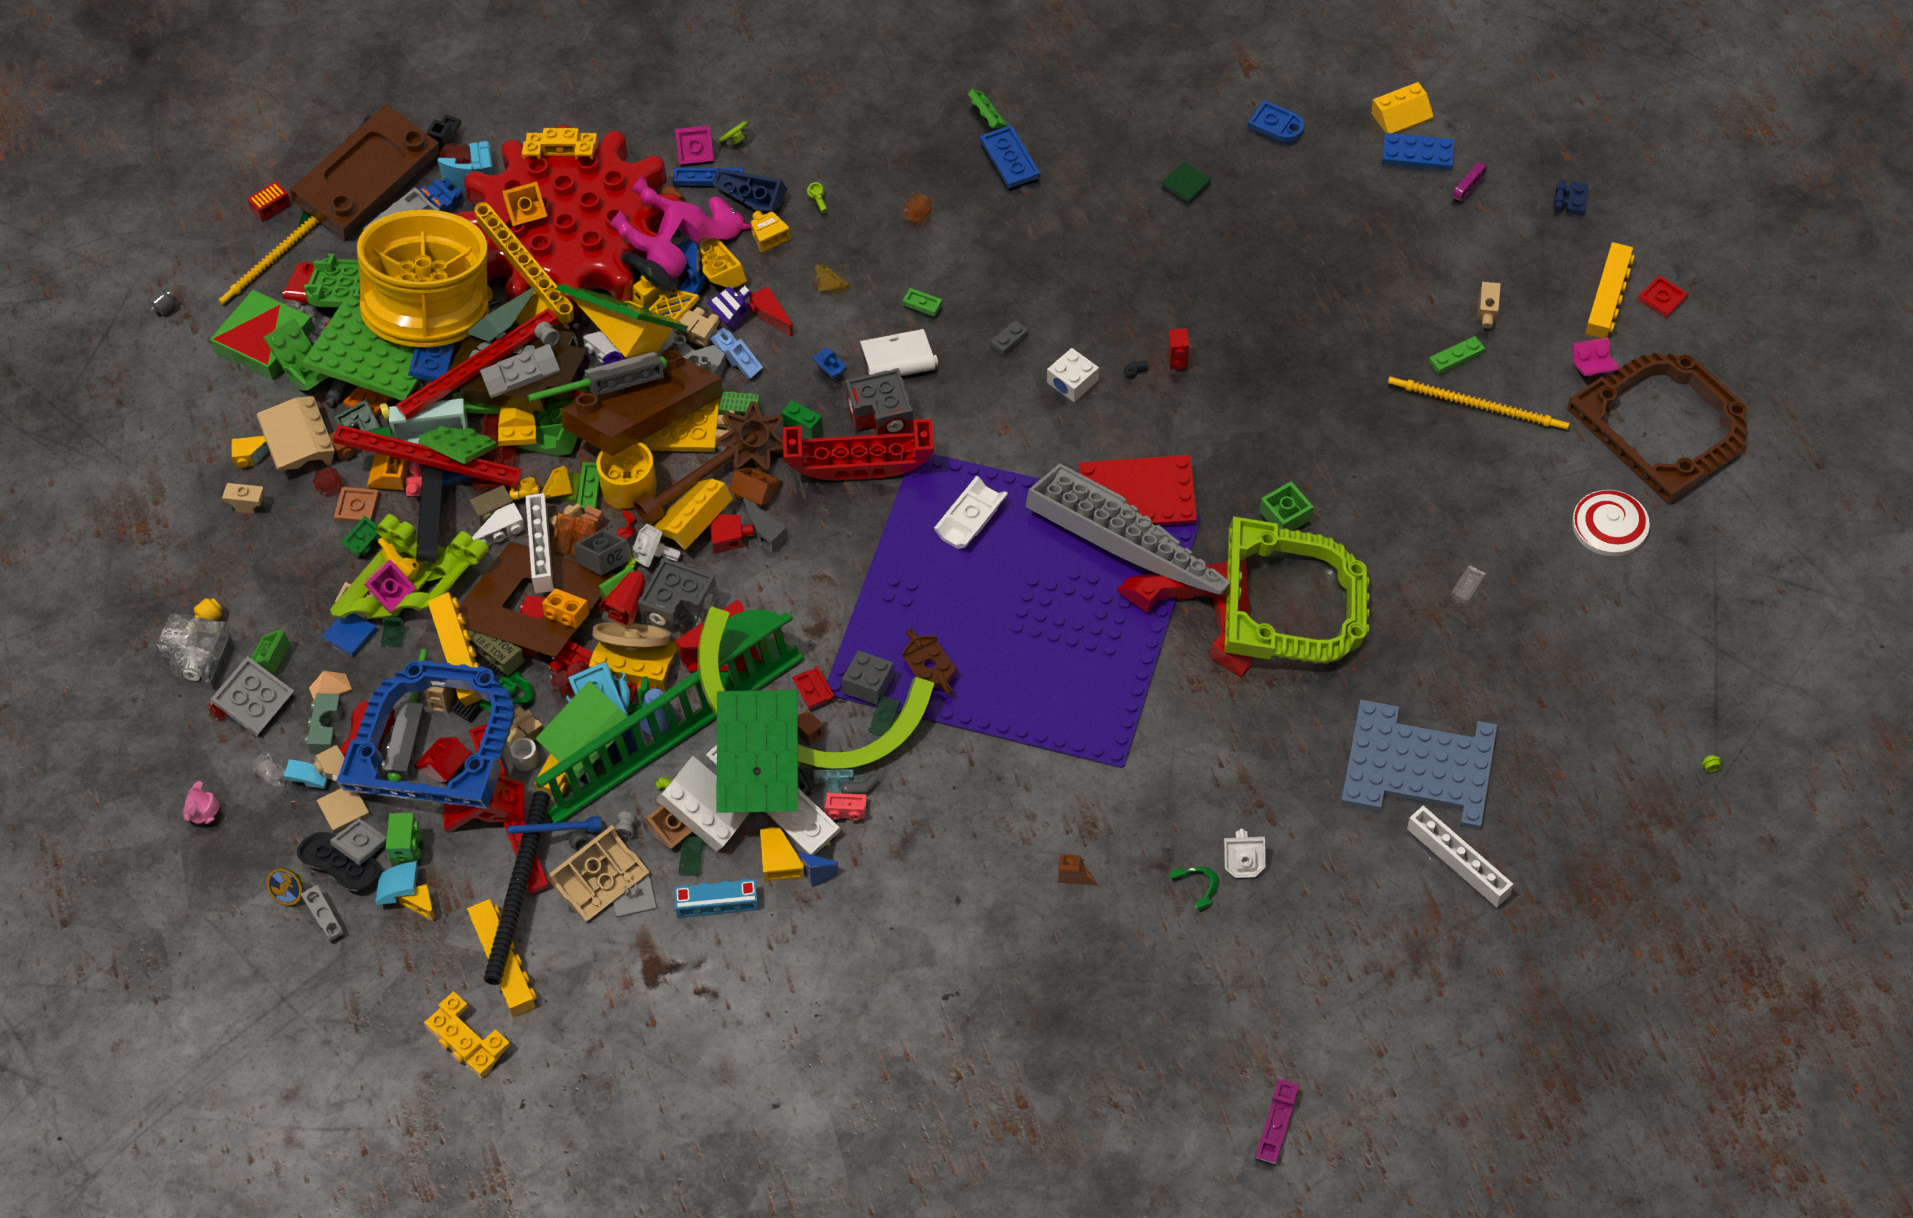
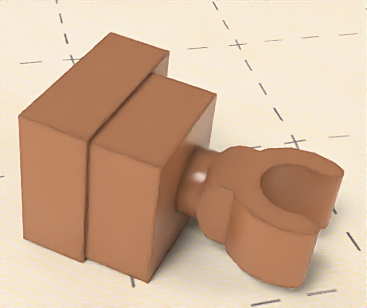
M587 505L585 508V514L581 518L583 524L577 530L580 533L578 537L582 539L588 537L591 529L594 528L598 531L605 522L603 512L590 505Z

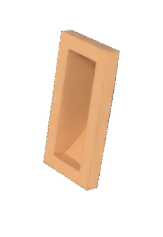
M323 671L309 687L314 701L316 693L343 695L352 691L346 674Z

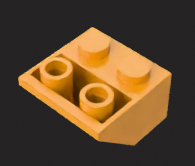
M377 453L374 456L367 487L404 490L405 477L408 475L411 462Z

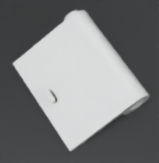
M924 329L860 341L869 375L899 368L901 376L935 370V366H938L937 356L932 353Z

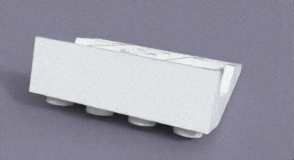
M692 756L667 788L658 796L656 801L717 852L735 833L749 812L716 813L717 776Z

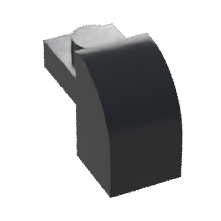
M445 114L441 121L434 119L426 133L439 142L440 145L449 147L455 142L454 135L462 123L460 119Z

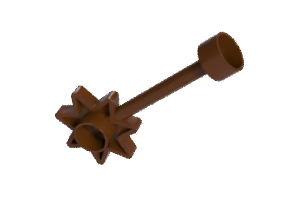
M755 401L750 402L744 417L729 411L724 412L722 420L729 432L719 437L715 443L716 448L723 449L724 451L658 496L654 497L650 492H646L634 500L633 505L640 518L646 524L653 525L665 516L662 509L664 505L732 458V468L734 471L741 469L751 461L762 472L767 473L770 468V454L783 453V439L775 434L783 417L781 415H774L763 418Z

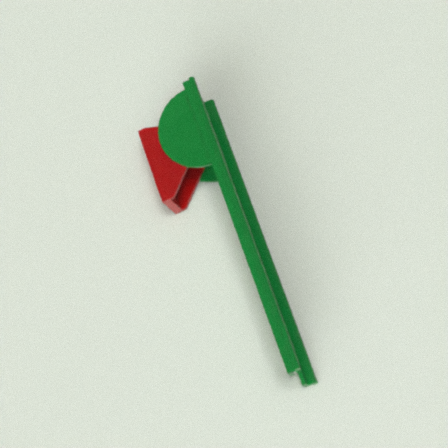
M738 599L722 609L730 612L721 637L718 653L720 679L725 691H757L804 659V656L798 651V647L796 645L791 647L785 643L781 627L793 620L790 613L785 612L779 615L775 612L761 609L745 611ZM704 622L675 640L683 666L689 672L695 673L534 779L538 788H542L546 784L550 786L556 805L547 810V813L554 823H562L717 718L705 697L698 671V645ZM772 633L774 634V637H775V639L766 638V637H768L769 635H771ZM693 686H695L701 708L695 712L692 711L686 693ZM679 696L685 718L677 723L670 701ZM661 707H663L669 729L662 734L654 714ZM647 718L653 740L646 745L638 723ZM629 729L637 747V751L631 755L628 754L622 734ZM612 740L615 741L621 761L614 766L611 763L605 746ZM597 750L605 772L596 777L589 758ZM579 762H582L589 781L582 788H580L573 770V766ZM564 772L573 793L565 799L556 780Z

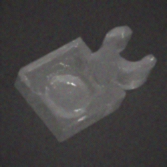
M283 300V304L311 316L312 319L314 318L313 306H302L301 302L295 300Z

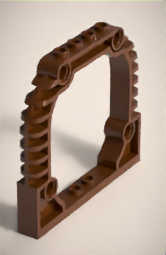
M1652 353V355L1645 354L1639 358H1634L1605 379L1603 377L1599 378L1570 397L1567 410L1668 505H1671L1702 484L1704 478L1717 471L1723 465H1726L1730 460H1733L1742 451L1747 439V424L1745 420L1747 406L1726 385H1723L1714 374L1704 368L1702 363L1688 354H1682L1678 357L1673 354L1664 356L1661 353ZM1668 375L1677 383L1689 384L1721 413L1720 422L1729 433L1723 440L1694 459L1682 457L1677 460L1676 464L1656 463L1651 466L1637 453L1635 448L1628 445L1623 437L1613 431L1604 420L1606 411L1614 408L1616 397L1649 376Z

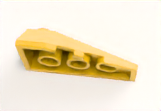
M705 238L701 240L699 247L703 265L702 269L710 282L732 288L739 287L747 282L742 264L719 239Z

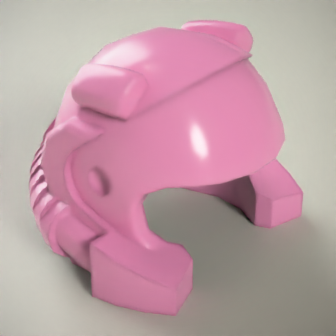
M197 781L188 792L182 815L186 821L191 820L197 824L203 822L208 824L215 819L214 816L220 806L219 801L212 793L204 792L201 789L203 782Z

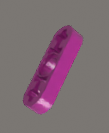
M1478 162L1457 185L1452 197L1462 201L1483 178L1488 166Z

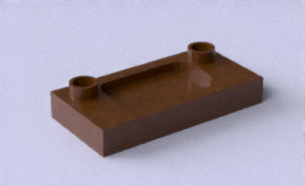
M385 104L290 189L292 202L345 240L439 155V142Z
M666 350L659 354V356L667 360V366L663 370V378L598 396L593 393L581 394L573 403L561 408L562 427L607 454L614 456L722 397L721 377L682 357L675 350Z

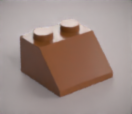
M747 467L735 470L729 492L734 493L736 498H746L761 506L770 502L781 485L782 480L755 468Z

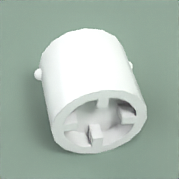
M527 737L516 739L512 743L510 752L515 767L521 771L534 769L539 762L535 743Z

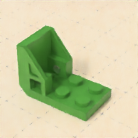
M295 318L263 337L297 390H309L329 377L302 367L303 360L313 346Z

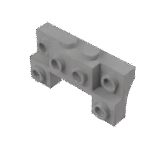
M414 188L365 226L363 231L376 220L393 213L421 209L440 211V209L433 205L418 189Z

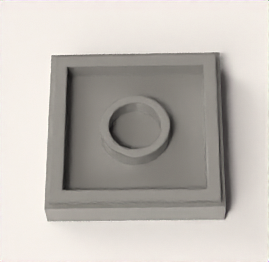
M358 818L332 838L330 843L358 865H361L386 845L387 837Z

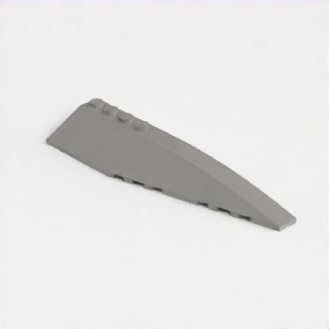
M1060 463L1028 490L1027 508L1125 560L1167 578L1219 595L1230 586V581L1215 569L1206 567V562L1201 558L1196 559L1192 555L1191 550L1181 547L1177 539L1159 525L1155 526L1152 524L1151 519L1147 515L1142 516L1134 505H1128L1123 496Z

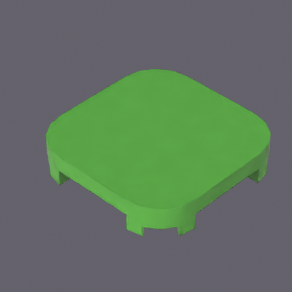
M335 253L328 254L326 259L321 261L316 259L314 261V271L310 281L304 285L306 299L309 304L318 307H340L347 296L360 300L358 260L336 259Z

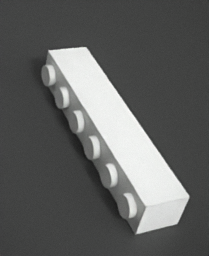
M545 494L526 495L531 575L535 593L550 592L554 590Z
M1422 806L1409 817L1407 830L1496 908L1511 895L1514 884L1426 807Z

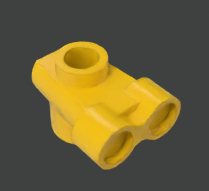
M532 477L522 479L517 487L511 486L510 491L512 501L526 498V495L540 494L539 483H536Z

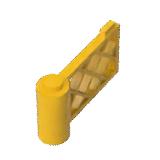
M681 290L676 292L663 291L659 295V299L648 310L657 314H664L669 311L670 314L663 316L679 321L699 300V295ZM671 295H677V297L669 298ZM680 302L679 304L669 306V303ZM665 305L668 306V307H664V308L658 309V308L661 307V306H665ZM681 309V310L678 311V312H674V313L671 312V311H675V310Z

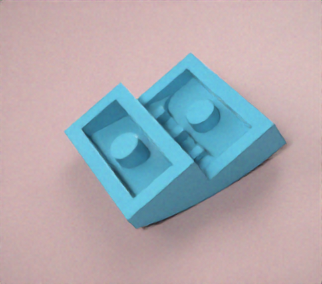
M438 158L442 180L447 178L452 183L453 188L458 187L461 191H466L464 180L468 173L474 171L472 164H457L456 158Z
M417 861L397 865L379 875L376 905L397 903V896L415 894L418 873Z

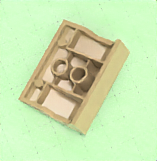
M313 396L293 398L257 413V419L277 471L298 469L307 461L323 460L327 466L331 465L335 450Z
M611 825L549 873L546 878L561 897L587 922L623 894L626 885L627 888L632 887L646 876L649 871L636 854L626 847L617 835L613 825Z

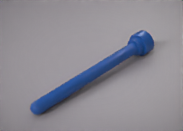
M594 816L579 822L516 825L507 827V832L509 834L586 829L591 833H595L601 830V820L599 816Z

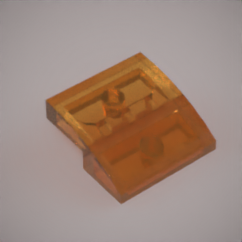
M557 513L551 550L576 555L574 544L594 534L598 521Z

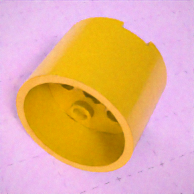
M638 442L614 456L601 450L597 457L596 465L602 495L610 506L619 510L622 508H634L633 501L646 492H650L655 496L657 488L655 468L651 451L646 445Z

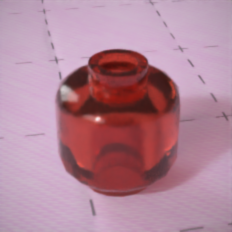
M326 467L315 472V479L312 480L316 490L320 489L324 494L337 490L342 482L337 469L332 467Z

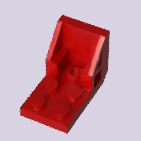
M499 774L488 809L444 803V831L452 832L475 817L486 822H516L523 820L524 783Z

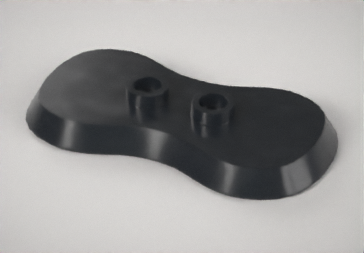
M316 832L305 838L298 846L297 856L304 864L332 874L341 886L351 891H360L368 887L379 876L381 871L380 864L373 857L358 865L337 850L330 843V840L335 835L328 832Z

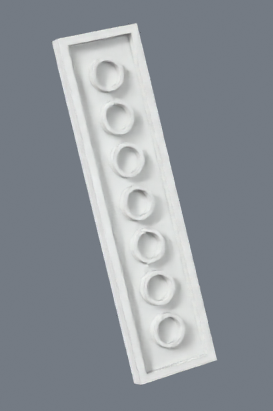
M717 745L706 754L707 758L716 766ZM756 767L754 769V773L756 775H759L761 773V769L759 767ZM799 788L798 811L765 812L810 855H815L841 831L840 827Z

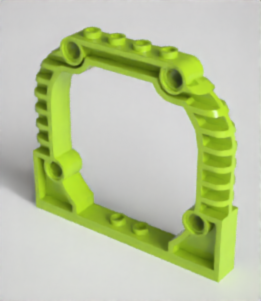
M1233 516L1229 526L1227 580L1231 583L1226 593L1224 652L1269 660L1273 655L1278 656V658L1301 660V662L1309 661L1313 664H1328L1329 662L1340 660L1351 649L1359 648L1364 637L1369 632V624H1367L1369 609L1367 608L1369 593H1367L1369 577H1367L1365 564L1356 560L1352 553L1349 554L1345 550L1344 545L1334 542L1331 537L1326 538L1321 534L1313 535L1310 532L1301 533L1299 530L1289 531L1287 528H1284V530L1278 529V524ZM1273 551H1281L1315 557L1335 567L1338 570L1337 577L1339 583L1347 589L1346 621L1343 623L1338 636L1330 640H1315L1276 633L1271 625L1266 623L1257 624L1246 612L1238 611V599L1241 596L1239 583L1242 578V572H1239V560H1244L1255 553L1261 556H1269Z

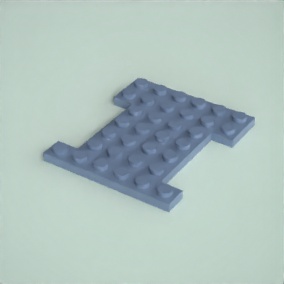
M1360 700L1341 804L1381 811L1384 794L1463 809L1460 826L1480 830L1497 724L1477 721L1475 737L1398 724L1396 722L1399 706Z

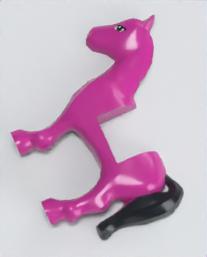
M642 176L636 181L631 191L639 194L643 203L656 206L664 211L656 237L646 236L633 228L622 211H619L610 223L611 227L618 230L621 237L627 239L636 249L647 253V259L630 250H626L621 255V259L634 265L649 282L666 292H676L678 290V277L687 264L684 253L670 242L677 228L698 244L704 237L727 240L737 236L741 230L751 229V225L745 223L743 216L731 208L721 197L714 196L709 199V207L712 212V218H710L698 206L681 201H672L659 196L653 189L648 187L646 179Z

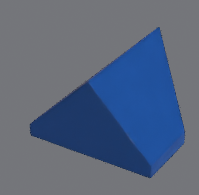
M799 852L798 857L803 863L804 874L812 887L838 875L837 861Z

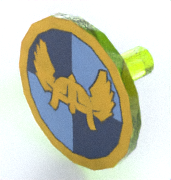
M275 868L266 879L269 894L275 901L283 905H294L301 899V893L306 891L303 888L300 875L288 868Z

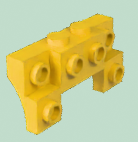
M543 128V133H527L526 141L523 144L522 157L526 159V156H537L540 159L543 151L544 156H575V159H578V156H590V159H593L594 151L598 145L597 133H579L578 128Z
M453 991L438 1004L439 1009L424 1024L439 1039L438 1043L445 1050L450 1049L453 1052L452 1056L459 1063L463 1061L482 1079L492 1070L498 1058L511 1045L496 1029L482 1040L463 1023L459 1016L468 1008V1004Z

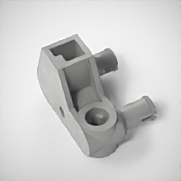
M679 334L677 337H674L675 346L673 350L679 352L682 357L719 377L721 376L726 367L725 353L719 348L711 345L694 350L686 344L684 335Z

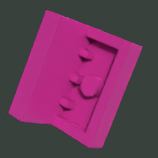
M710 125L675 129L679 165L714 161Z

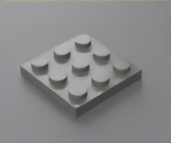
M247 656L214 694L210 702L258 736L292 696L294 690Z

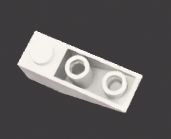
M512 503L496 510L472 537L473 540L480 539L489 546L525 530L523 518L515 504Z

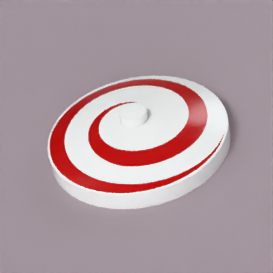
M1600 490L1588 494L1577 504L1572 518L1573 530L1578 540L1589 550L1605 556H1623L1636 551L1645 542L1650 527L1649 517L1643 505L1634 497L1616 490Z

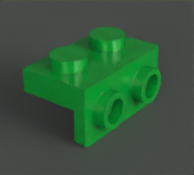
M364 516L341 541L340 545L356 558L361 554L365 556L371 549L370 544L373 540L377 542L381 538L375 529L377 525Z

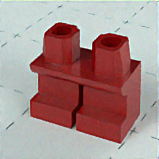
M568 640L556 656H552V661L548 666L549 671L558 675L562 669L566 672L563 674L564 679L570 682L568 677L589 669L588 666L593 652L582 646L578 647V644Z

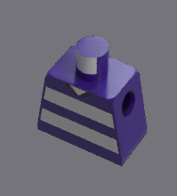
M746 286L738 292L732 287H727L708 301L707 304L734 331L751 309L745 300L752 293Z

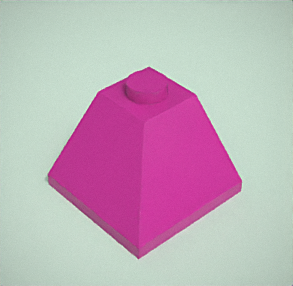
M391 560L380 565L364 583L366 588L389 613L397 607L406 595L411 594L416 589Z

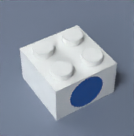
M1073 348L1047 369V383L1073 402L1099 381V367Z

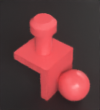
M412 462L409 465L411 475L405 477L406 496H420L422 464Z

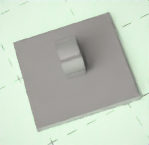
M649 873L632 887L627 888L626 885L624 887L625 892L613 901L617 918L657 909Z

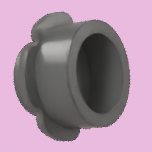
M582 832L574 833L569 840L571 848L579 851L588 844L587 834Z

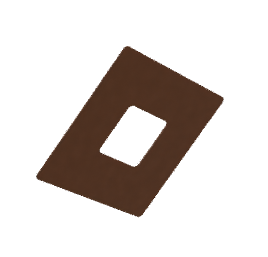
M510 542L460 604L459 612L462 613L466 621L464 628L550 656H556L575 632L576 628L566 626L545 616L538 619L502 606L523 578L532 579L530 548L516 542ZM551 554L554 586L561 588L564 592L587 600L590 612L601 597L599 585L615 576V574L608 572L607 574L600 575L577 564L576 561Z

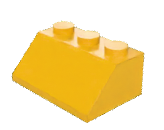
M1419 82L1373 99L1371 114L1385 133L1397 134L1434 119L1428 95Z

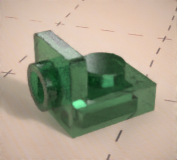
M395 616L383 617L382 647L401 648L405 630L402 618Z

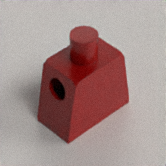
M719 514L710 523L713 554L742 548L743 537L754 536L753 525H742L739 515Z

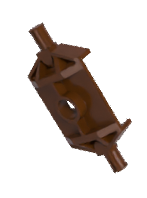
M913 628L907 629L906 634L911 641L902 651V655L915 677L933 682V688L943 689L947 696L952 695L954 690L949 685V682L956 675L957 666L952 664L938 643L937 636H917ZM934 663L935 666L933 668H927L925 667V664Z

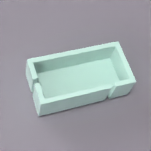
M463 399L434 402L408 420L397 410L396 406L389 407L390 428L393 438L420 444L418 442L421 435L438 429L439 426L460 429L469 428Z

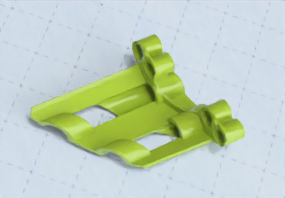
M387 514L375 528L376 532L381 537H384L389 544H393L400 557L415 559L418 534H415V528L408 522L400 523L395 516ZM460 531L447 547L438 546L435 564L425 563L421 566L416 577L410 581L416 589L411 594L406 595L391 613L376 598L364 597L369 591L364 583L380 565L386 562L381 549L330 608L332 617L346 618L352 613H363L367 616V619L398 616L404 608H413L417 611L429 608L427 601L443 595L469 565L479 563L489 551V547L484 541L480 539H475L474 541L468 533ZM442 578L430 594L418 592L427 581Z

